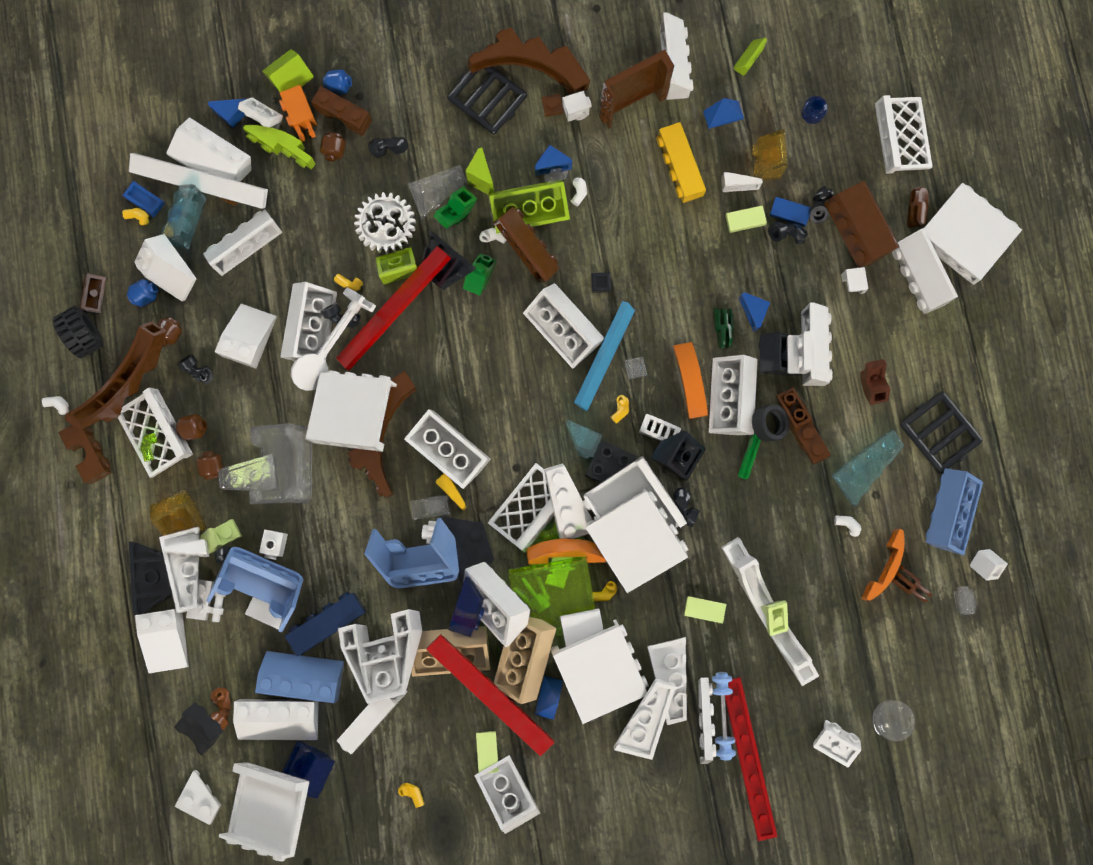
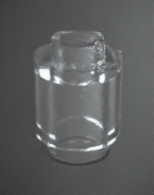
M969 586L957 587V591H953L956 610H959V615L975 614L977 604L974 589H969Z

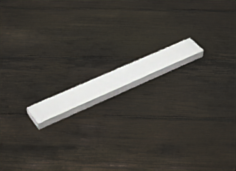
M130 153L129 172L254 207L262 209L266 207L268 189L140 154Z

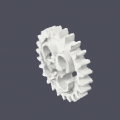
M383 192L380 198L375 194L374 200L368 197L369 203L362 202L364 208H358L360 215H355V218L359 220L354 222L355 226L359 227L355 231L357 234H361L359 236L360 241L365 240V246L370 244L372 251L377 247L378 253L384 249L386 254H388L389 248L396 252V246L402 249L401 243L408 244L406 238H413L410 231H415V227L412 226L416 224L415 219H413L415 215L414 212H409L412 209L411 206H406L407 202L405 199L400 202L399 195L394 199L392 193L386 197ZM376 210H383L380 215H375L374 217V212ZM366 213L372 219L376 218L377 221H374V224L378 227L377 232L370 233L372 225L370 221H367ZM395 213H400L401 216L398 218L399 223L403 225V230L405 231V233H403V231L400 230L399 227H396V235L393 237H389L388 233L390 231H395L394 225H397L395 219H393L392 216Z

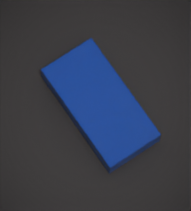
M135 181L131 183L122 195L153 218L165 204V202Z
M775 197L769 216L805 227L809 218L808 211L810 207Z

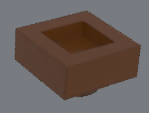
M560 94L541 97L545 117L563 114Z

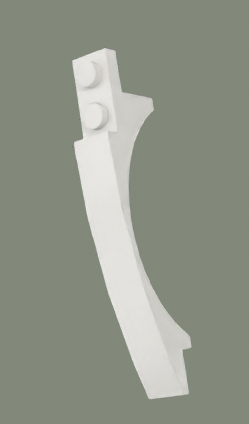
M737 537L721 548L739 578L738 581L767 629L766 616L761 606L772 603L773 600L762 579L759 563L748 554L741 539ZM789 627L788 631L771 636L802 686L819 677L812 664L811 657L801 646Z

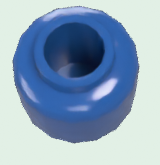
M342 69L330 70L323 77V87L336 95L347 94L349 87L352 86L351 77Z
M141 279L128 287L127 297L133 305L144 307L156 300L158 290L153 282L150 283L146 279Z

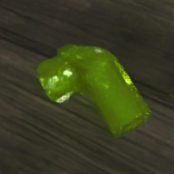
M154 433L143 436L140 448L144 462L154 460L151 450V444L157 442Z
M554 521L553 528L540 532V539L544 541L555 540L559 537L556 521Z

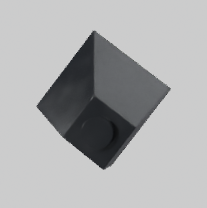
M683 430L660 441L651 458L663 468L687 481L706 448L688 432Z

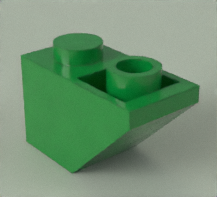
M479 254L472 264L476 269L466 275L463 289L480 296L488 284L497 260L492 259L488 255Z

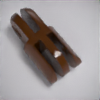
M916 187L910 193L907 215L908 228L926 225L929 195L924 187Z
M901 565L900 569L912 577L913 580L910 582L897 571L896 576L907 583L908 586L905 588L894 578L891 582L908 595L913 593L924 603L928 602L915 589L918 587L930 598L932 593L920 585L921 580Z

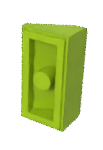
M767 39L753 40L733 69L743 76L746 75L763 51Z

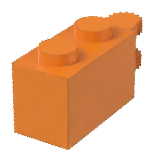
M301 85L280 92L282 100H279L283 111L287 110L289 115L286 117L290 128L294 127L300 141H305V136L302 132L305 129H308L312 138L316 137L313 126H316L317 123Z

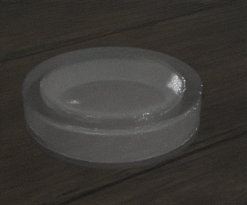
M887 700L879 704L875 709L873 725L877 733L883 738L890 741H902L912 734L915 727V717L912 710L906 704L896 700Z

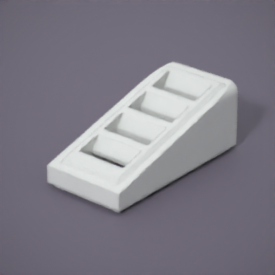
M723 172L721 177L722 192L759 190L763 181L761 178Z
M646 414L639 433L662 441L668 438L671 429L674 430L673 435L680 432L681 428ZM651 421L653 422L650 431L646 430L649 422ZM659 424L660 427L657 434L653 433L656 425ZM663 427H666L667 430H666V433H665L664 437H663V436H660L661 433H662Z
M205 539L164 546V551L169 554L209 557L208 542Z

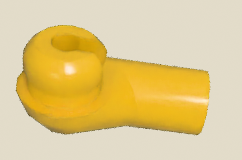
M141 208L122 211L124 219L136 218L139 220L140 225H147L150 222L148 213Z
M337 274L334 277V282L345 289L348 287L353 291H359L363 285V282L358 278L351 282L341 274Z
M624 395L617 397V411L610 416L616 424L629 413V400Z
M609 581L601 592H591L592 602L610 601L617 592L616 583Z
M403 783L398 788L400 796L412 798L415 808L425 804L420 789L417 786Z

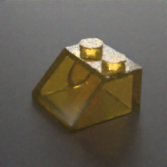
M785 129L759 137L756 144L753 145V156H756L754 173L757 174V178L773 180L780 179L788 166Z
M185 489L149 506L150 520L163 536L199 527L200 531L206 529L194 500Z

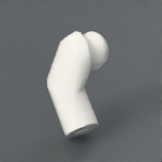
M495 228L484 230L479 236L482 242L498 240L503 244L506 242L501 233L496 234Z
M62 397L42 398L43 407L54 406L60 415H65L69 412V404Z
M834 516V525L847 526L850 529L849 533L851 536L856 537L860 535L861 525L853 517Z

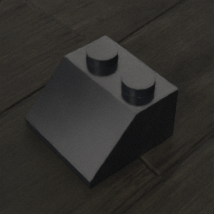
M774 332L760 335L759 372L768 375H800L787 373L788 334Z

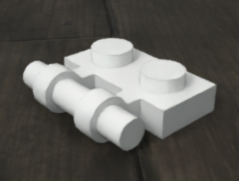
M199 579L198 608L187 611L186 618L208 620L209 613H212V622H220V616L223 615L224 610L222 608L223 598L226 595H220L215 592L214 607H210L211 601H206L214 581Z

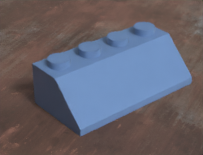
M945 468L944 474L940 479L941 486L935 499L936 505L931 513V524L926 532V543L933 547L964 556L983 482L967 471Z
M266 651L258 672L255 693L335 703L339 700L344 661Z

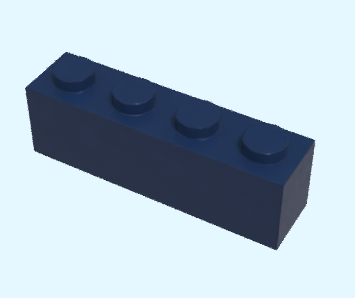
M355 592L342 594L338 597L340 601L334 605L332 602L322 608L323 612L318 615L314 613L305 619L306 623L301 626L296 624L288 630L290 633L285 638L296 656L304 654L338 632V628L347 626L367 613Z

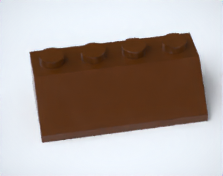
M865 181L836 194L824 203L858 268L870 266L900 248Z
M512 207L493 221V223L538 283L546 282L559 269L558 261L554 255H549L546 251V244L541 239L538 240L534 235L536 233L534 228L524 222L522 212L518 208Z

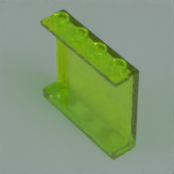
M575 557L548 562V564H536L508 570L511 590L529 607V617L542 619L556 628L554 639L556 636L564 635L560 616L595 609L586 557Z

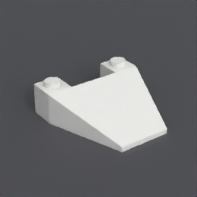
M407 609L391 614L394 636L369 642L366 625L353 624L338 628L342 652L367 704L405 695L422 634L419 611Z

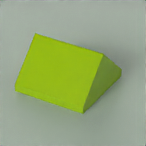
M292 49L262 71L279 92L298 85L302 87L314 78L299 54Z
M481 147L478 148L465 172L468 185L489 195L488 193L494 192V188Z
M411 247L375 257L378 274L383 285L409 278L418 268Z

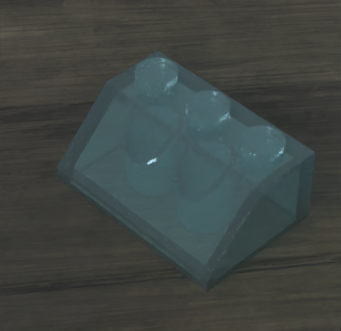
M196 185L179 186L178 191L174 194L173 206L168 211L167 223L161 232L162 235L165 234L172 245L188 250L207 199Z

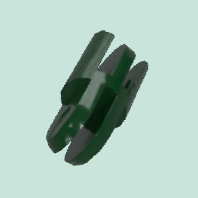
M714 308V329L717 333L718 346L722 349L724 347L726 349L730 348L733 340L732 331L734 330L732 308L728 310L721 308L720 311L718 308Z

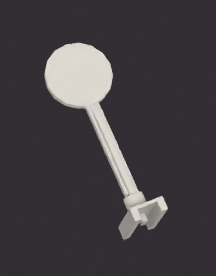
M347 287L343 292L351 300L347 311L317 354H304L293 363L291 368L293 383L305 391L317 389L320 372L328 373V366L324 358L355 313H358L361 307L373 312L376 305Z

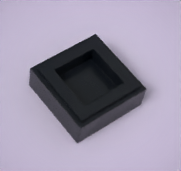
M610 272L591 273L592 293L611 292Z

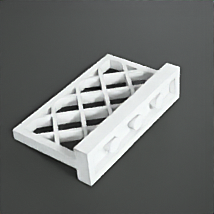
M890 95L882 96L875 103L886 174L903 170L931 169L932 161L921 97L890 98ZM909 103L916 104L915 113L907 107ZM892 104H897L901 108L899 113L892 109ZM903 110L911 116L908 122L900 116ZM896 119L904 125L901 131L895 127ZM913 119L919 123L918 130L910 124ZM906 128L914 134L911 139L903 134ZM916 136L922 141L921 148L913 142ZM899 137L907 143L904 149L898 145L897 140ZM909 146L917 151L914 157L906 151ZM919 154L925 158V164H921L916 160ZM902 155L910 161L908 165H901L900 157Z
M147 388L143 391L142 395L122 407L118 419L150 478L158 475L183 458L193 455L186 440L177 434V423L158 389ZM143 400H146L148 403L146 412L139 410L140 403ZM127 410L133 411L131 421H127L123 415ZM138 412L145 414L143 425L135 423ZM150 416H154L157 420L155 428L148 426ZM135 425L142 427L140 438L135 437L133 434ZM146 429L154 430L152 441L144 439ZM159 432L164 433L166 437L164 444L156 443ZM143 442L151 444L148 454L142 451ZM155 445L163 447L161 458L153 456ZM167 449H172L176 455L172 460L165 459ZM152 458L160 460L158 468L154 471L150 466Z
M535 463L488 522V524L524 553L554 517L551 499L548 501L550 495L547 493V481L542 467ZM536 470L543 473V481L533 482L532 475ZM544 484L545 494L534 496L533 485ZM530 486L531 496L521 497L520 490L523 487ZM545 497L546 505L543 508L536 509L535 499ZM532 499L533 509L522 511L521 500ZM513 501H518L519 511L509 512L508 505ZM533 513L534 520L529 524H523V514ZM520 514L521 525L510 526L509 515ZM501 516H506L507 526L498 527L495 524V521ZM521 528L522 535L517 541L511 537V529Z

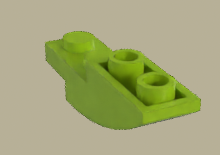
M245 125L243 127L247 133L246 137L253 143H260L266 152H273L278 155L281 151L288 158L290 156L295 158V162L303 168L307 166L312 170L316 163L313 158L304 152L305 147L302 141L294 136L266 126Z

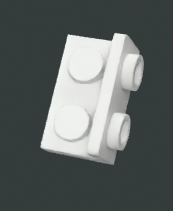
M254 98L239 102L238 109L244 112L246 116L256 120L263 126L279 130L283 115Z
M803 331L800 335H788L787 373L807 374L812 370L811 331Z
M826 720L824 722V729L814 741L813 747L844 766L849 767L861 751V741L855 734L848 733L838 724Z

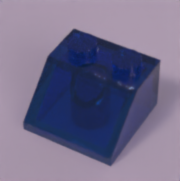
M469 577L464 579L448 630L471 637L473 630H478L485 608L482 607L484 598Z
M297 740L282 773L309 781L307 797L318 799L335 761L326 753Z

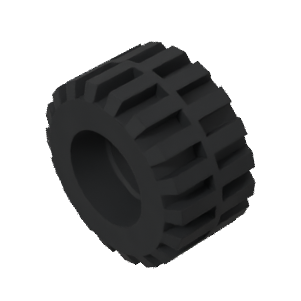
M74 305L53 317V326L60 340L78 358H83L103 346L102 337L97 327L79 307Z

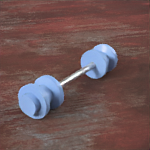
M717 672L716 676L712 677V681L716 682L713 694L721 695L723 736L715 738V743L719 744L720 748L716 751V756L720 757L721 760H731L732 757L736 756V751L732 750L731 744L735 743V738L727 736L725 695L733 693V690L728 688V682L732 681V677L728 676L727 672Z

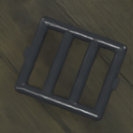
M492 66L484 68L489 73L488 77L470 98L463 103L457 96L477 74V72L471 73L469 70L467 74H462L459 78L460 82L449 93L447 99L494 135L508 119L511 120L515 116L516 109L527 98V93ZM495 79L499 80L504 84L503 87L480 114H477L471 107ZM509 90L517 94L518 97L494 125L485 120Z
M944 391L936 394L925 404L921 403L916 407L917 410L900 423L901 428L939 474L944 473L945 468L949 469L958 461L962 462L967 458L966 455L983 442V438ZM942 401L949 410L916 434L910 425ZM952 416H955L961 425L928 449L922 440ZM967 431L973 440L941 464L934 455L963 432Z

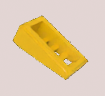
M445 473L436 480V484L462 510H465L467 508L453 480Z

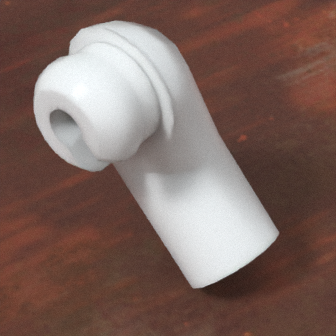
M575 178L573 185L577 193L571 199V202L575 206H579L587 195V187L584 179Z

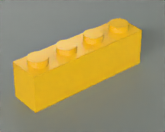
M681 122L659 129L658 136L656 137L659 148L662 147L663 160L665 164L669 165V176L672 181H675L677 197L681 198L683 203L703 197L706 188Z

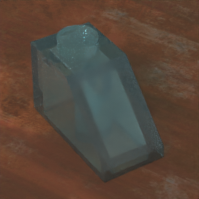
M567 420L566 428L575 451H578V455L583 458H593L603 435Z

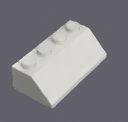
M663 13L660 26L661 51L666 50L675 65L666 99L689 98L690 91H693V80L689 79L691 62L687 60V56H689V45H686L685 41L688 37L687 27H684L682 19L669 13Z
M190 117L177 128L167 151L168 156L185 167L239 182L251 171V157Z
M266 210L259 211L254 214L251 220L240 224L233 233L226 234L219 243L209 246L203 254L210 266L223 276L280 235L282 231Z
M924 228L898 242L900 248L892 252L895 260H898L901 266V273L909 283V290L915 295L917 306L923 311L924 315L945 306L958 297Z
M308 282L293 284L281 358L296 361L304 354H317L330 336L332 321L324 319L320 311L336 303L337 292Z
M555 283L544 288L523 312L572 369L604 341V337Z
M809 303L801 311V333L803 331H811L812 370L807 374H802V386H825L832 380V369H829V362L832 360V351L829 350V343L832 340V334L829 332L831 314L828 313V307L816 303Z
M746 355L713 358L709 433L754 435L752 418L755 413L756 358Z
M428 409L404 439L462 489L491 460L448 422L430 409Z
M485 562L465 569L461 598L505 647L509 646L527 626L530 614L529 607L522 602L517 594L506 585L505 581Z
M239 699L234 701L233 723L238 740H318L319 701L306 699Z

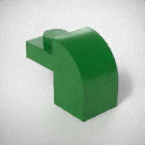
M463 186L451 194L448 204L437 210L433 217L446 229L454 224L457 226L470 213L477 198Z

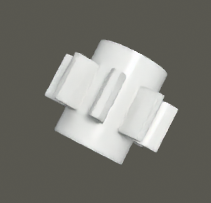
M429 521L428 525H423L422 539H427L426 544H430L436 521Z

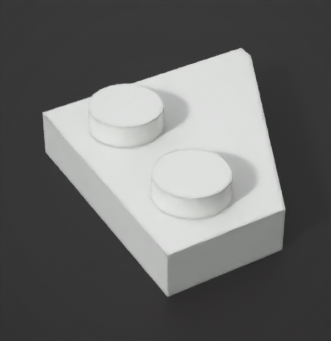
M194 770L175 807L210 825L221 804L212 795L209 786L204 784L199 776L200 773Z

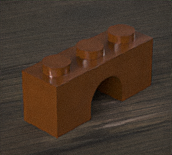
M320 86L311 101L317 112L330 119L333 116L340 119L348 129L361 136H364L372 123L369 112Z
M71 425L58 432L66 449L72 451L82 447L85 449V459L76 465L84 483L93 484L112 473L110 470L111 464L103 456L101 444L97 440L95 441L92 435L94 431L91 426L79 430Z

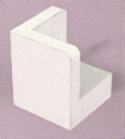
M865 267L846 269L841 274L842 282L847 281L849 292L859 291V294H864L868 290Z
M988 549L979 550L970 567L987 581L999 579L1008 564L992 550Z

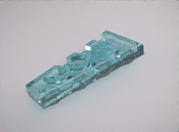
M894 430L888 431L831 475L852 506H856L860 502L859 499L863 494L868 492L872 483L883 473L884 468L892 462L905 446Z

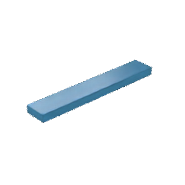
M622 301L574 401L583 410L588 411L635 312L628 302Z

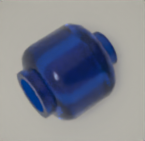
M820 96L808 98L801 110L803 120L810 124L821 122L828 111V104Z

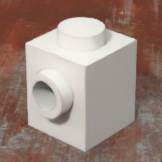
M584 91L562 97V106L568 122L575 119L582 120L589 115L591 101L589 97L585 96Z
M264 530L259 553L265 554L264 558L276 560L277 556L283 557L288 534Z

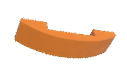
M693 343L674 345L676 362L679 366L686 398L685 403L688 417L693 419L708 416L702 376Z
M895 529L886 545L887 548L893 551L878 582L869 581L861 599L868 601L874 599L887 588L895 577L904 552L903 530Z
M581 539L549 540L532 545L526 549L528 564H548V558L585 557L587 563L606 562V559L594 542Z

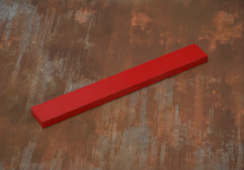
M437 246L336 357L345 369L349 371L451 259L441 248Z
M442 634L426 648L431 655L540 757L554 744V739Z
M741 677L732 678V681L728 682V688L732 689L733 693L725 695V703L732 734L735 738V747L756 838L758 841L778 836Z

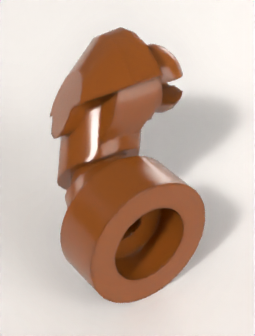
M217 688L211 694V702L220 710L212 712L209 717L212 720H216L220 724L221 729L224 730L229 724L228 717L230 715L231 702L229 691L225 688Z

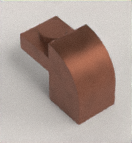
M884 359L865 363L864 370L860 372L863 391L870 405L889 401L891 388L885 379L887 364Z

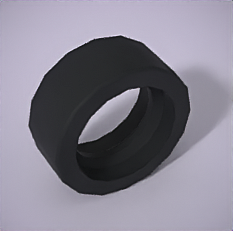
M776 404L766 405L758 408L753 414L752 427L755 435L764 442L778 441L783 439L788 433L789 418L782 407ZM767 413H770L775 420L776 428L774 434H771L766 426L765 419Z

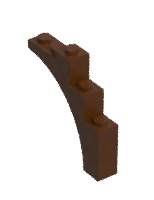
M512 27L500 30L495 37V44L488 45L483 51L475 52L468 58V69L471 73L496 65L526 66L552 77L570 95L588 90L590 79L566 45L562 48L558 47L550 53L539 36L534 39L530 38L523 44Z
M152 321L139 326L127 355L111 378L90 399L68 412L65 420L77 429L82 430L101 420L107 423L119 417L125 398L138 392L143 374L156 368L167 331Z
M405 371L391 379L397 386L390 387L379 439L381 443L384 441L388 424L395 411L406 398L417 390ZM354 448L347 453L350 457L347 460L353 469L357 468L360 471L365 468L367 469L364 472L370 481L374 480L377 484L375 489L380 497L384 495L388 499L394 495L387 482L381 451Z

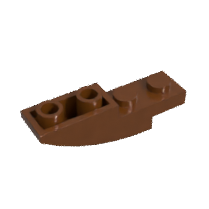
M794 387L777 395L776 398L780 407L785 410L789 418V427L801 450L805 451L812 465L829 458L831 454L812 424L813 419Z

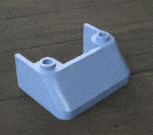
M441 518L436 520L430 545L406 548L399 540L385 541L376 529H372L364 554L390 586L394 588H407L449 582L457 579L459 564L455 537Z
M232 547L222 564L206 601L210 602L215 592L220 595L231 594L233 589L270 604L269 612L271 615L282 619L278 630L282 632L295 610L303 577L291 569L247 550Z

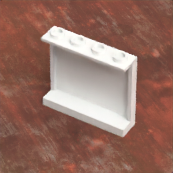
M962 183L954 190L955 192L924 229L938 257L974 285L985 276L1022 229L1018 227L1016 222L1005 217L1001 210L990 205L987 199L980 197L970 186Z
M331 370L328 373L320 372L305 439L315 444L383 452L384 444L379 442L390 387H396L397 384L391 381L390 377L380 375L379 378H374L369 374L356 376V374L345 372V375Z
M643 456L584 494L585 500L583 503L589 511L592 509L596 515L594 517L596 520L644 491V488H647L649 492L652 490L658 501H656L658 507L664 508L668 515L666 520L669 524L673 523L675 527L679 526L680 528L687 524L686 519Z
M644 488L643 492L595 521L592 519L587 522L585 527L627 593L688 558L687 551L689 549L684 540L680 541L676 535L679 533L673 523H668L666 520L668 517L663 507H658L656 501H658L652 490L649 492L647 488Z
M616 619L613 620L615 625L560 650L558 645L551 648L553 657L583 724L643 698L647 693L646 687H649L645 676H640L639 671L642 669L638 660L632 657V653L635 652L630 641L626 643L624 638L627 636L623 624L619 626Z
M249 762L234 763L232 772L240 774L228 833L219 834V837L225 839L228 844L242 845V849L256 850L259 855L273 856L275 861H285L286 858L294 857L309 781Z

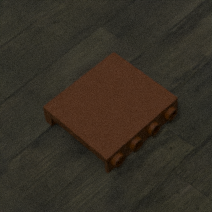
M666 50L604 81L599 117L603 124L606 123L609 129L612 126L614 113L652 93L656 94L660 102L667 98L675 65Z

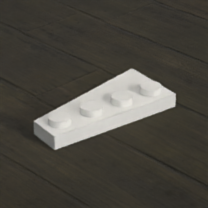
M559 464L544 469L559 539H574L589 534L585 527L586 523L591 521L592 518L565 466Z
M199 527L159 537L178 614L198 608L199 556L169 554L164 551V546L200 540Z
M686 637L647 646L655 679L675 684V690L665 718L667 725L686 721Z
M700 678L698 680L699 709H702V713L699 714L700 729H703L699 743L701 749L704 750V757H700V764H708L713 761V757H716V745L712 744V736H715V725L711 724L714 706L713 703H710V695L713 693L712 683H709V678Z
M658 679L654 680L615 743L614 750L653 759L675 690V684Z

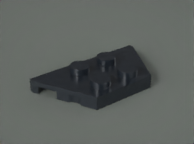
M429 232L428 236L431 239L429 246L424 248L420 264L437 246L451 257L447 264L431 280L439 288L445 290L474 271L476 267L434 232Z
M440 517L455 537L459 564L458 576L463 589L466 568L482 562L489 566L494 561L488 537L481 522Z
M131 541L129 542L133 617H135V615L144 614L173 594L163 552Z

